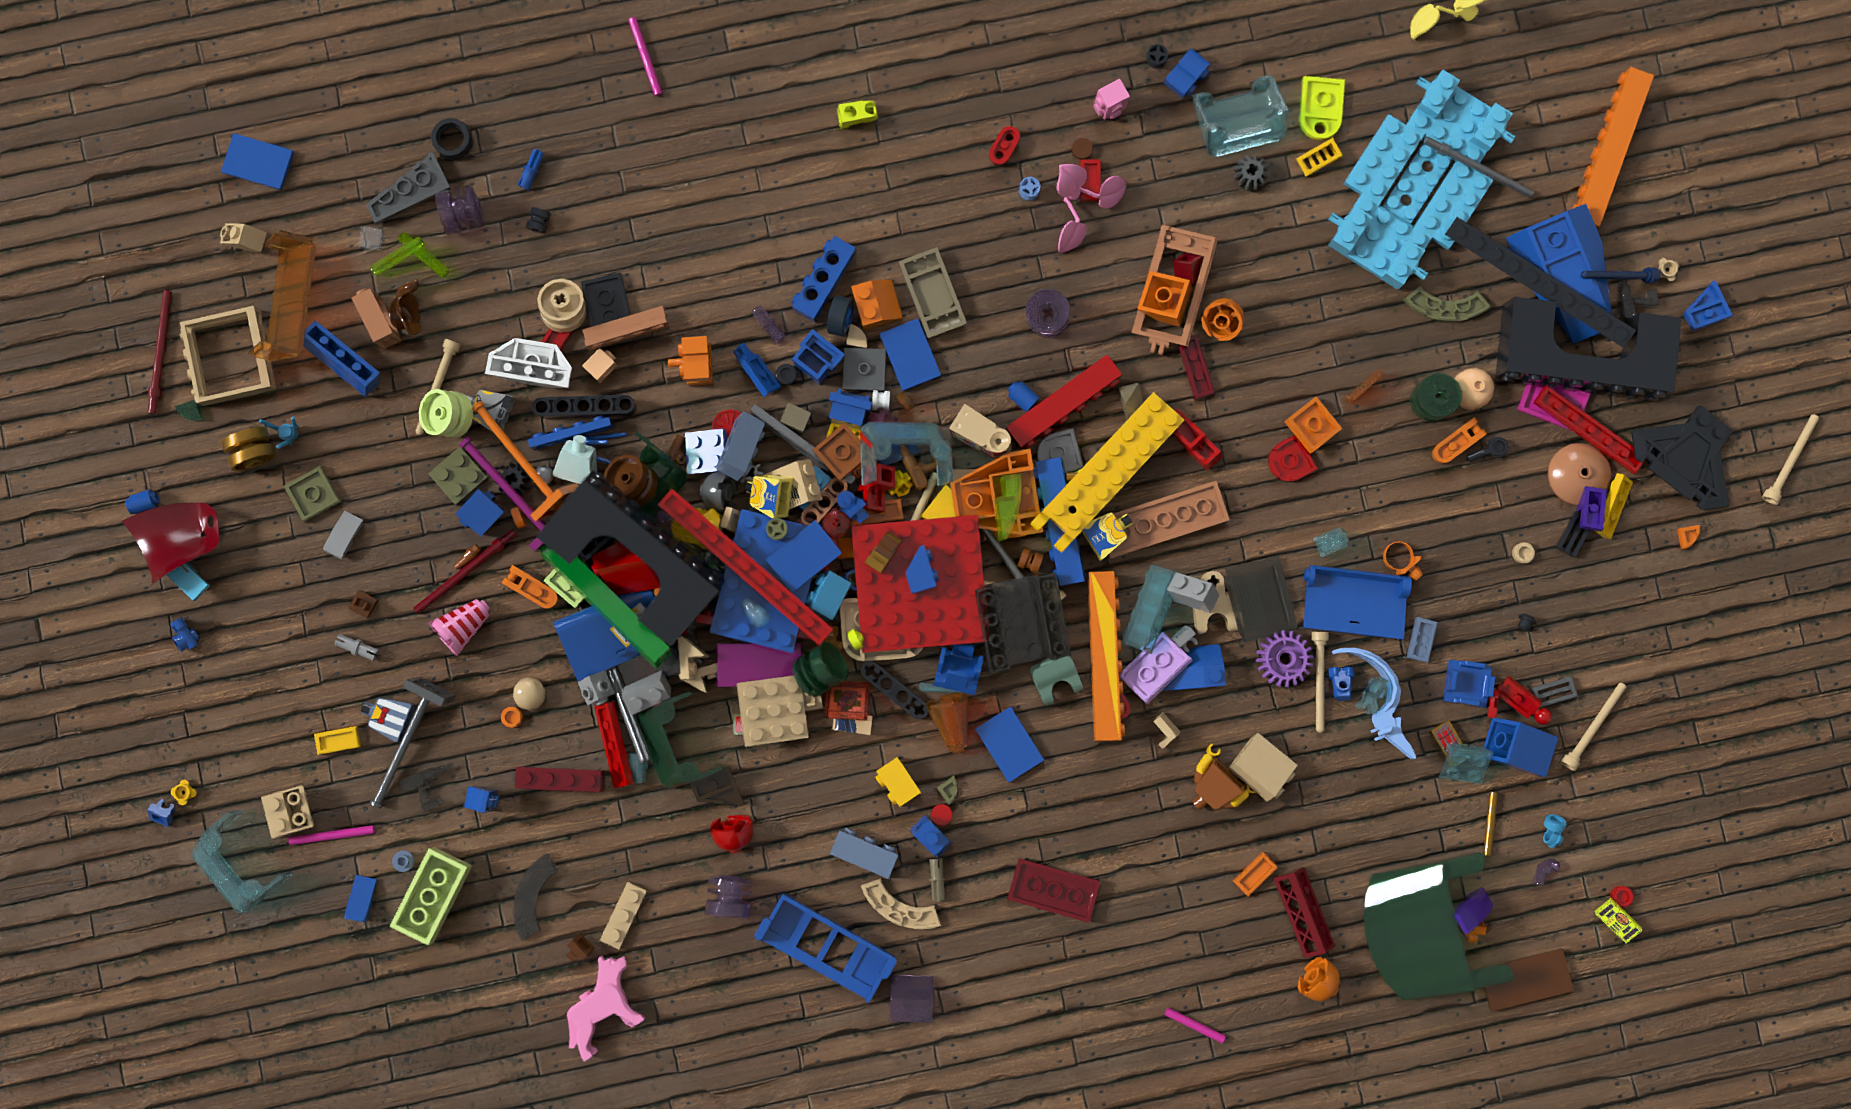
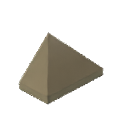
M1139 383L1118 387L1126 421L1144 403Z

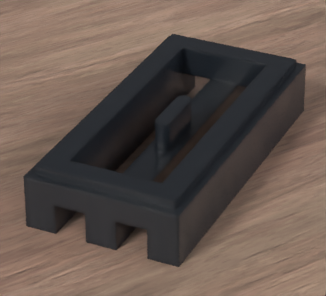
M1574 511L1555 547L1573 558L1578 554L1590 531L1583 529L1573 550L1570 551L1581 530L1579 521L1566 547H1563L1575 521L1581 517L1578 511Z

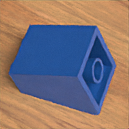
M1492 718L1480 757L1532 775L1546 777L1558 737L1520 722Z

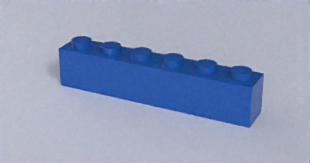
M1062 457L1036 462V467H1033L1035 479H1039L1040 487L1037 488L1038 496L1044 503V508H1041V512L1068 484ZM1071 506L1068 510L1070 513L1073 514V509ZM1049 519L1047 522L1048 528L1045 529L1047 541H1051L1052 549H1049L1051 561H1055L1056 570H1053L1055 582H1059V585L1062 586L1086 581L1078 536L1061 553L1054 545L1065 533Z

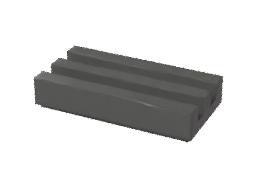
M1572 676L1530 688V691L1538 699L1571 690V694L1544 701L1540 707L1578 697ZM1566 682L1569 683L1568 686L1538 694V690Z

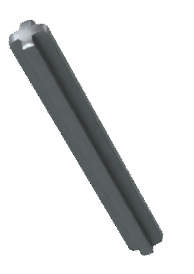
M617 666L611 667L606 670V673L611 682L635 750L641 763L649 762L651 755L635 714L631 715L622 699L624 684Z

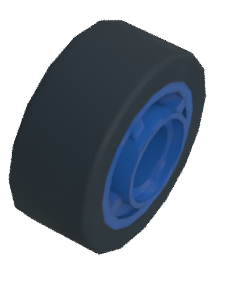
M838 295L834 297L827 321V331L829 334L842 337L847 335L853 318V299Z

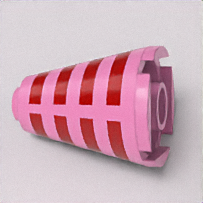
M475 599L433 620L429 624L434 632L438 633L443 643L457 656L490 616L488 613L490 608L483 600L479 602Z

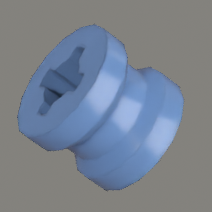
M1026 177L1020 183V196L1026 201L1035 200L1040 192V183L1034 177Z

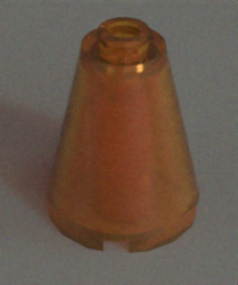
M952 693L940 696L941 699L937 702L934 699L926 702V708L947 750L953 753L965 751V747L968 746L967 694Z

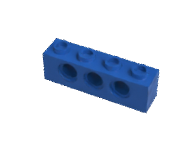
M836 236L832 240H827L823 247L824 254L821 258L817 257L812 266L814 268L812 274L805 277L802 286H804L800 293L797 292L791 302L793 304V311L814 323L856 254L855 247ZM830 257H837L839 259L838 263L835 265L829 264L827 261ZM821 274L828 276V280L824 283L817 280V277ZM809 292H816L818 297L815 300L807 299V294Z

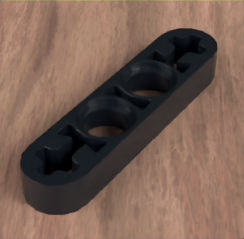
M867 661L862 665V676L913 718L923 719L927 716L929 711L928 705L877 663ZM874 665V671L878 675L880 671L884 673L879 677L877 683L873 682L875 677L872 674L869 676L865 675L866 670L864 668L866 666L871 667ZM883 678H890L893 685L890 689H882L880 682ZM906 691L909 694L908 701L900 703L897 700L898 692ZM913 697L917 699L914 704L917 706L922 704L924 706L923 711L925 713L923 715L918 714L916 716L914 714L916 710L912 706L909 710L905 708Z

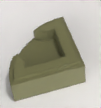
M954 776L937 787L948 805L954 801L957 795L958 785Z

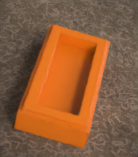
M1261 852L1233 882L1249 897L1278 866L1264 852Z

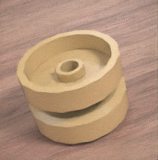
M556 279L545 284L539 291L537 298L541 318L548 328L556 332L565 333L579 328L584 322L587 313L583 293L577 284L566 279Z

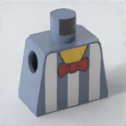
M378 698L375 705L364 702L361 713L370 716L368 722L370 728L394 742H401L411 721L416 704Z

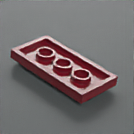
M1018 858L1007 900L1089 923L1100 881Z

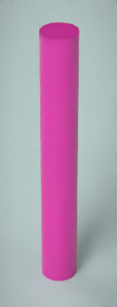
M1167 1007L1164 1013L1165 1016L1220 1043L1224 1042L1225 1035Z

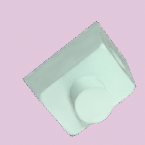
M581 435L574 436L573 441L567 440L559 454L552 476L580 484L593 470L597 472L596 449L585 445L586 438Z

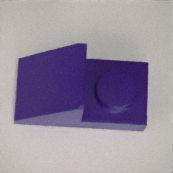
M1584 487L1576 510L1581 514V529L1599 532L1603 530L1606 489Z

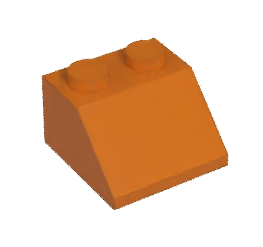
M1150 271L1137 308L1138 311L1159 322L1180 327L1192 292L1190 280Z
M892 279L871 280L851 286L863 331L903 319Z

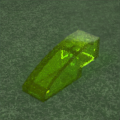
M1021 474L1004 475L1000 478L1002 497L994 499L999 541H1004L1008 538L1018 515L1022 488Z

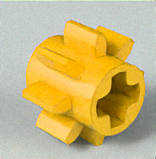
M900 470L895 472V488L888 490L891 495L896 493L900 497L909 493L911 486H913L907 472L902 474Z

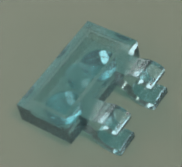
M1383 677L1371 678L1362 694L1361 700L1356 704V709H1364L1367 705L1368 709L1365 714L1374 715L1378 710L1376 700L1379 697L1382 698L1387 692L1388 687L1386 685L1388 680Z

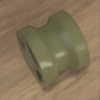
M780 518L771 519L766 526L768 537L775 541L784 539L787 535L786 522Z

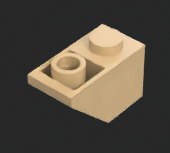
M226 223L220 233V243L250 252H261L267 232L246 224Z

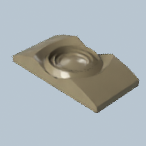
M937 247L899 261L903 277L928 339L967 325Z

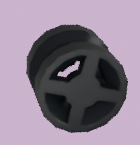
M1154 44L1149 48L1146 56V62L1149 67L1159 69L1165 65L1168 57L1166 47L1161 44Z

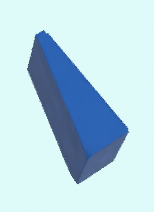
M360 875L355 876L345 911V919L367 922L369 920L377 879Z

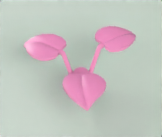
M1075 164L1059 165V179L1056 189L1059 195L1064 197L1063 200L1067 203L1075 217V221H1069L1061 231L1058 243L1059 252L1063 253L1076 248L1086 236V225L1080 223V218L1070 200H1076L1080 196V192H1083L1095 198H1100L1099 206L1101 208H1111L1124 195L1126 181L1119 176L1109 177L1102 184L1100 194H1096L1081 187L1087 179V172L1083 167Z

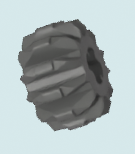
M1245 155L1244 160L1239 159L1237 161L1238 165L1233 169L1236 174L1233 177L1234 179H1240L1238 186L1244 183L1246 184L1245 190H1248L1250 185L1253 190H1256L1258 185H1264L1263 179H1267L1269 176L1266 173L1268 166H1262L1264 159L1257 161V155H1254L1251 160L1249 155ZM1248 169H1251V172L1254 171L1255 174L1251 176V173L1248 174Z

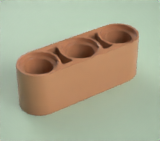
M836 477L831 479L820 492L822 500H827L830 505L827 508H822L818 503L819 501L811 502L802 513L801 524L806 526L811 524L806 522L805 517L813 515L820 525L832 508H835L838 504L837 497L841 492H835L832 486L839 484L843 487V491H847V482L845 480L840 482Z

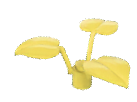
M1456 0L1454 3L1455 11L1441 6L1434 8L1432 4H1428L1421 8L1414 16L1410 28L1411 37L1415 40L1416 37L1430 30L1439 20V11L1453 14L1455 17L1460 15L1466 21H1470L1478 13L1476 5L1486 0Z

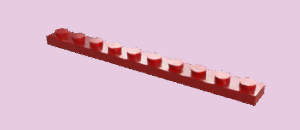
M673 489L658 504L659 507L816 644L820 645L832 632L833 629Z

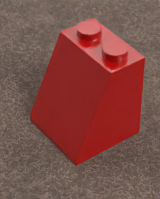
M620 541L591 556L594 565L591 567L597 577L601 576L602 579L600 580L616 596L660 588V579L655 570Z

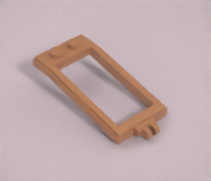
M1161 225L1149 272H1159L1165 248L1201 255L1204 259L1182 336L1143 327L1146 314L1140 311L1137 312L1132 333L1149 337L1148 343L1152 344L1151 353H1155L1156 347L1160 346L1158 354L1163 355L1164 349L1169 348L1170 342L1189 346L1219 238Z

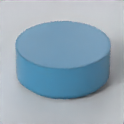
M1555 814L1547 815L1544 820V826L1557 833L1564 832L1567 825L1564 818Z

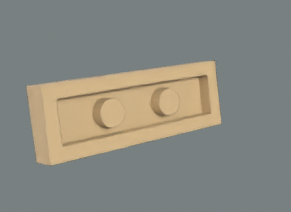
M629 881L627 882L600 941L617 949L621 948L648 890Z

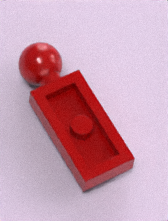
M1509 675L1495 688V690L1499 691L1501 699L1527 719L1534 714L1538 724L1546 725L1550 723L1552 719L1551 712L1548 709L1539 708L1542 705V701Z

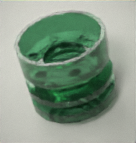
M1435 373L1426 377L1413 388L1410 395V405L1413 412L1420 419L1433 422L1452 414L1459 407L1462 400V390L1459 383L1452 376L1445 373ZM1440 393L1441 397L1437 399L1435 395Z
M826 641L812 648L810 652H806L796 658L792 664L793 674L798 685L811 697L822 695L830 690L831 687L833 688L847 680L849 675L848 666L842 653L836 646Z

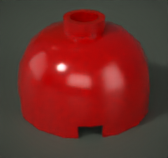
M747 815L727 816L729 820L721 822V818L713 821L710 829L714 843L719 848L730 853L740 852L742 848L750 843L753 837L752 819L749 820Z

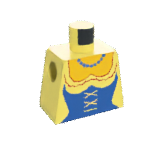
M759 475L754 476L753 481L749 480L746 483L745 490L751 493V506L773 519L788 517L793 483L792 477Z
M1111 512L1092 520L1083 529L1082 533L1101 561L1127 538L1124 530L1133 525L1127 514L1116 519Z

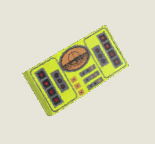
M1612 898L1595 910V914L1625 943L1642 931V927Z

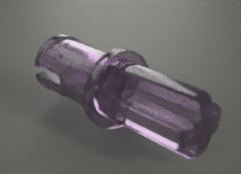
M761 305L753 309L752 314L762 325V330H766L775 344L781 342L786 335L777 326L776 320L772 319Z

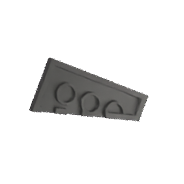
M433 151L427 154V157L420 163H416L408 173L400 176L392 186L384 189L366 204L376 225L451 190Z

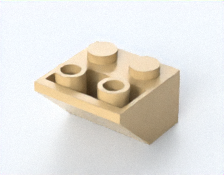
M304 785L261 797L271 838L285 836L314 827Z

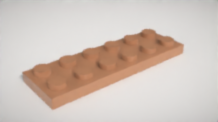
M1217 481L1113 513L1116 519L1127 514L1133 525L1124 530L1127 538L1108 555L1110 559L1229 521Z

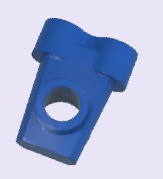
M182 617L170 624L178 634L172 640L180 652L186 649L190 650L198 645L196 642L199 639L198 635L193 629L189 630L187 628V624Z
M1329 668V679L1333 683L1334 698L1338 701L1350 700L1352 680L1355 678L1354 668Z

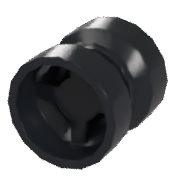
M532 207L530 211L532 218L527 221L525 228L536 233L545 234L547 230L546 222L550 220L551 213Z

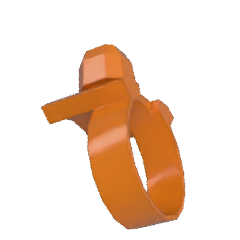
M1401 541L1393 542L1384 549L1383 561L1389 569L1396 571V575L1408 572L1407 575L1414 581L1423 575L1418 566L1415 567V564L1420 561L1421 556L1414 557L1413 550L1408 544ZM1399 543L1408 548L1411 558L1407 567L1396 569L1388 564L1386 552L1392 544Z

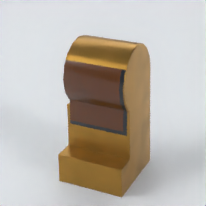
M887 531L865 563L882 574L902 540Z

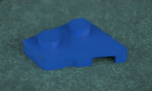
M1716 280L1712 281L1683 313L1692 332L1733 316Z

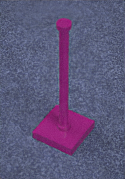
M469 437L464 439L459 446L462 449L465 448L541 531L546 525L543 520L536 522L530 516L534 512L532 508L471 443L472 440ZM538 538L529 544L533 551L539 553V548L545 545Z

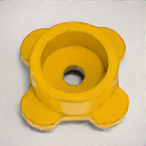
M182 780L179 785L171 789V795L178 800L180 805H186L187 801L197 794V791L189 785L188 780Z

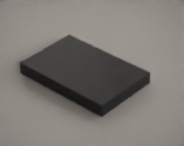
M621 272L580 281L590 327L631 315Z

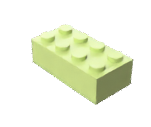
M436 847L429 848L390 927L426 945L434 943L472 865Z

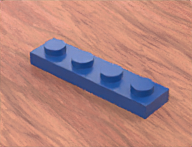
M602 415L593 418V421L589 423L580 421L574 423L571 428L558 427L553 429V433L546 435L545 432L532 435L533 438L528 439V443L532 450H537L572 440L576 435H590L614 427L612 420Z

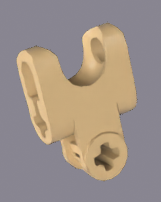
M1217 571L1206 572L1201 577V580L1207 582L1211 579V576L1213 579H1216L1217 583L1214 584V587L1220 596L1211 613L1193 608L1196 633L1198 635L1206 633L1208 630V619L1215 613L1223 616L1226 628L1229 631H1237L1239 620L1232 591L1225 592L1224 578L1221 573Z

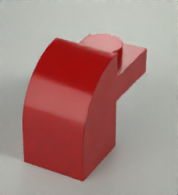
M878 463L867 468L864 472L858 491L863 492V501L866 504L863 506L864 510L877 513L885 511V491L895 488V467Z

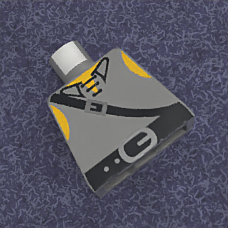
M479 390L476 398L465 394L470 399L472 407L482 401L487 412L500 428L504 430L516 399L509 395ZM473 411L472 420L491 430L480 415Z

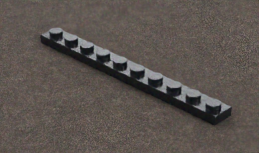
M1458 216L1445 233L1449 238L1542 297L1556 302L1558 307L1624 348L1635 333V328Z

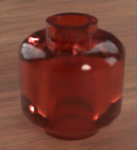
M833 510L827 513L823 520V530L829 537L834 539L841 538L848 533L850 520L844 512Z

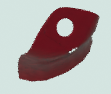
M174 503L138 513L122 521L135 538L145 557L152 576V584L186 562L214 550L219 543L217 514L215 509L206 503ZM210 515L213 516L214 520L212 528H210L208 524V519ZM203 531L206 534V537L204 538L201 537V533Z

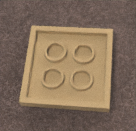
M800 675L737 683L745 747L809 738Z

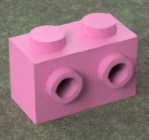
M1120 79L1106 85L1097 92L1094 109L1099 116L1102 115L1104 120L1109 117L1114 119L1121 114L1122 110L1126 109L1130 95Z

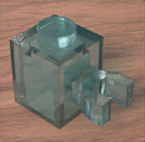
M1340 527L1313 538L1321 557L1348 547L1347 542H1349L1346 532L1342 531Z

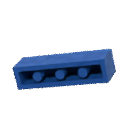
M316 320L301 333V345L365 397L380 383V372Z

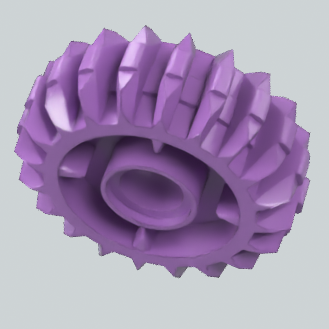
M1284 630L1280 631V637L1276 632H1273V640L1266 636L1265 641L1268 644L1263 642L1259 644L1264 651L1257 650L1256 652L1258 655H1262V658L1256 659V662H1262L1263 666L1258 667V671L1264 669L1266 671L1262 674V677L1266 678L1270 675L1268 682L1273 683L1276 679V686L1278 687L1281 686L1282 681L1284 687H1289L1290 681L1293 686L1297 685L1296 678L1299 681H1304L1302 673L1305 675L1310 674L1305 668L1313 667L1312 663L1307 662V659H1313V655L1307 656V652L1312 650L1311 647L1304 648L1307 640L1299 642L1300 634H1297L1293 639V631H1289L1286 637ZM1282 653H1286L1289 656V662L1286 665L1280 661Z

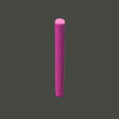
M632 17L628 21L654 96H660L662 91L636 17Z
M372 825L289 837L288 841L289 845L369 835L375 834V827Z

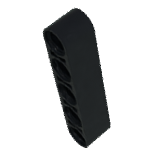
M629 395L539 397L533 401L532 410L542 419L595 418L605 415V417H628L635 414L637 404ZM630 401V409L622 410L623 402ZM588 402L590 405L589 409L585 412L580 411V405ZM610 402V408L607 411H601L602 403ZM546 403L548 406L547 410L544 413H539V406ZM562 403H568L569 405L568 410L565 412L559 411V406Z

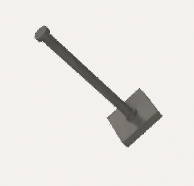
M419 676L405 681L403 688L419 695L421 700L375 798L370 801L372 806L382 808V801L429 702L443 706L452 703L456 694Z

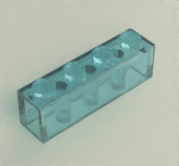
M1151 564L1150 569L1145 575L1144 585L1138 593L1136 606L1130 614L1128 627L1123 632L1121 643L1152 655L1173 600L1167 588L1175 575L1174 571Z

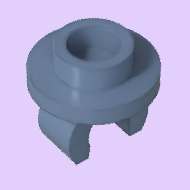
M399 851L393 856L392 864L397 871L406 872L413 867L414 856L409 851Z

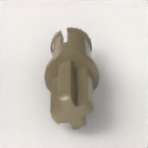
M929 859L931 879L929 881H931L932 900L935 902L944 901V880L946 878L943 876V859Z

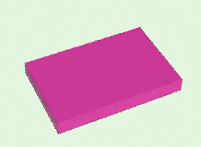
M1543 383L1526 385L1517 410L1570 430L1533 403L1542 390ZM1556 385L1555 388H1552L1578 408L1585 411L1591 393L1584 392L1578 388L1574 391L1564 390V385Z

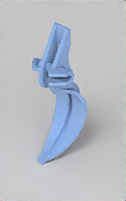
M1358 648L1333 650L1332 654L1347 653L1355 655L1367 661L1378 671L1385 682L1387 697L1385 704L1372 715V722L1375 728L1370 731L1373 733L1379 730V736L1374 738L1375 741L1385 738L1408 758L1415 759L1416 756L1413 749L1402 733L1401 717L1393 718L1392 713L1399 704L1401 689L1398 678L1390 666L1382 658L1367 650Z

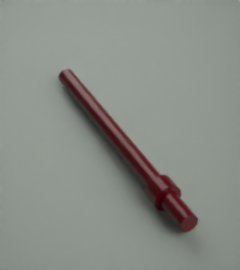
M163 290L151 388H148V413L150 414L157 413L158 398H161L162 389H160L172 295V291Z
M511 529L500 539L496 538L491 542L492 545L413 607L418 614L421 613L494 553L502 551L506 547L505 545L517 536V533Z

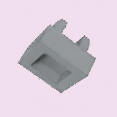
M1186 625L1170 638L1178 647H1181L1186 652L1190 651L1186 646L1188 641L1191 640L1193 644H1198L1197 640L1193 637L1196 633L1191 627Z

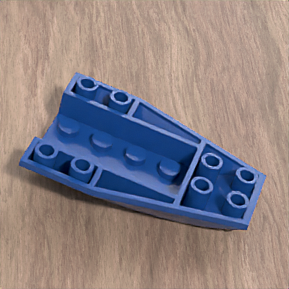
M1587 204L1565 211L1506 237L1511 251L1612 314L1608 280L1581 278L1582 271H1606L1602 240ZM1533 291L1540 300L1549 301ZM1556 305L1555 320L1573 344L1599 334L1598 331Z

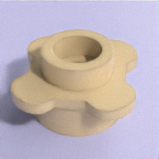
M1666 258L1660 259L1658 262L1660 278H1667L1668 281L1675 280L1679 264Z

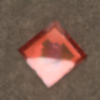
M828 680L825 718L867 721L870 683Z

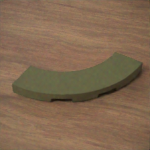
M1419 286L1403 299L1411 309L1420 315L1442 322L1468 320L1492 307L1479 291L1464 299L1445 301L1430 295Z

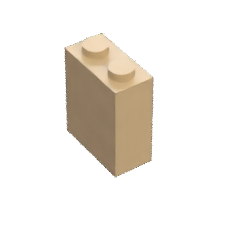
M1257 733L1249 739L1228 770L1263 799L1269 801L1272 798L1277 799L1284 791L1282 786L1285 782H1290L1294 777L1295 773L1293 771L1297 764Z

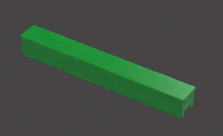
M547 545L539 548L541 557L656 670L671 656L669 652L670 647L637 620L639 617L578 557L569 564Z

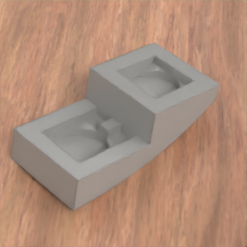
M344 511L329 535L323 551L342 560L352 546L353 538L364 524L363 520Z

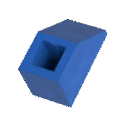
M924 545L919 547L906 571L912 594L936 587L935 582L939 581L936 569L931 570L929 563L933 561L930 549H925Z
M468 786L464 807L483 813L492 812L499 803L498 790Z

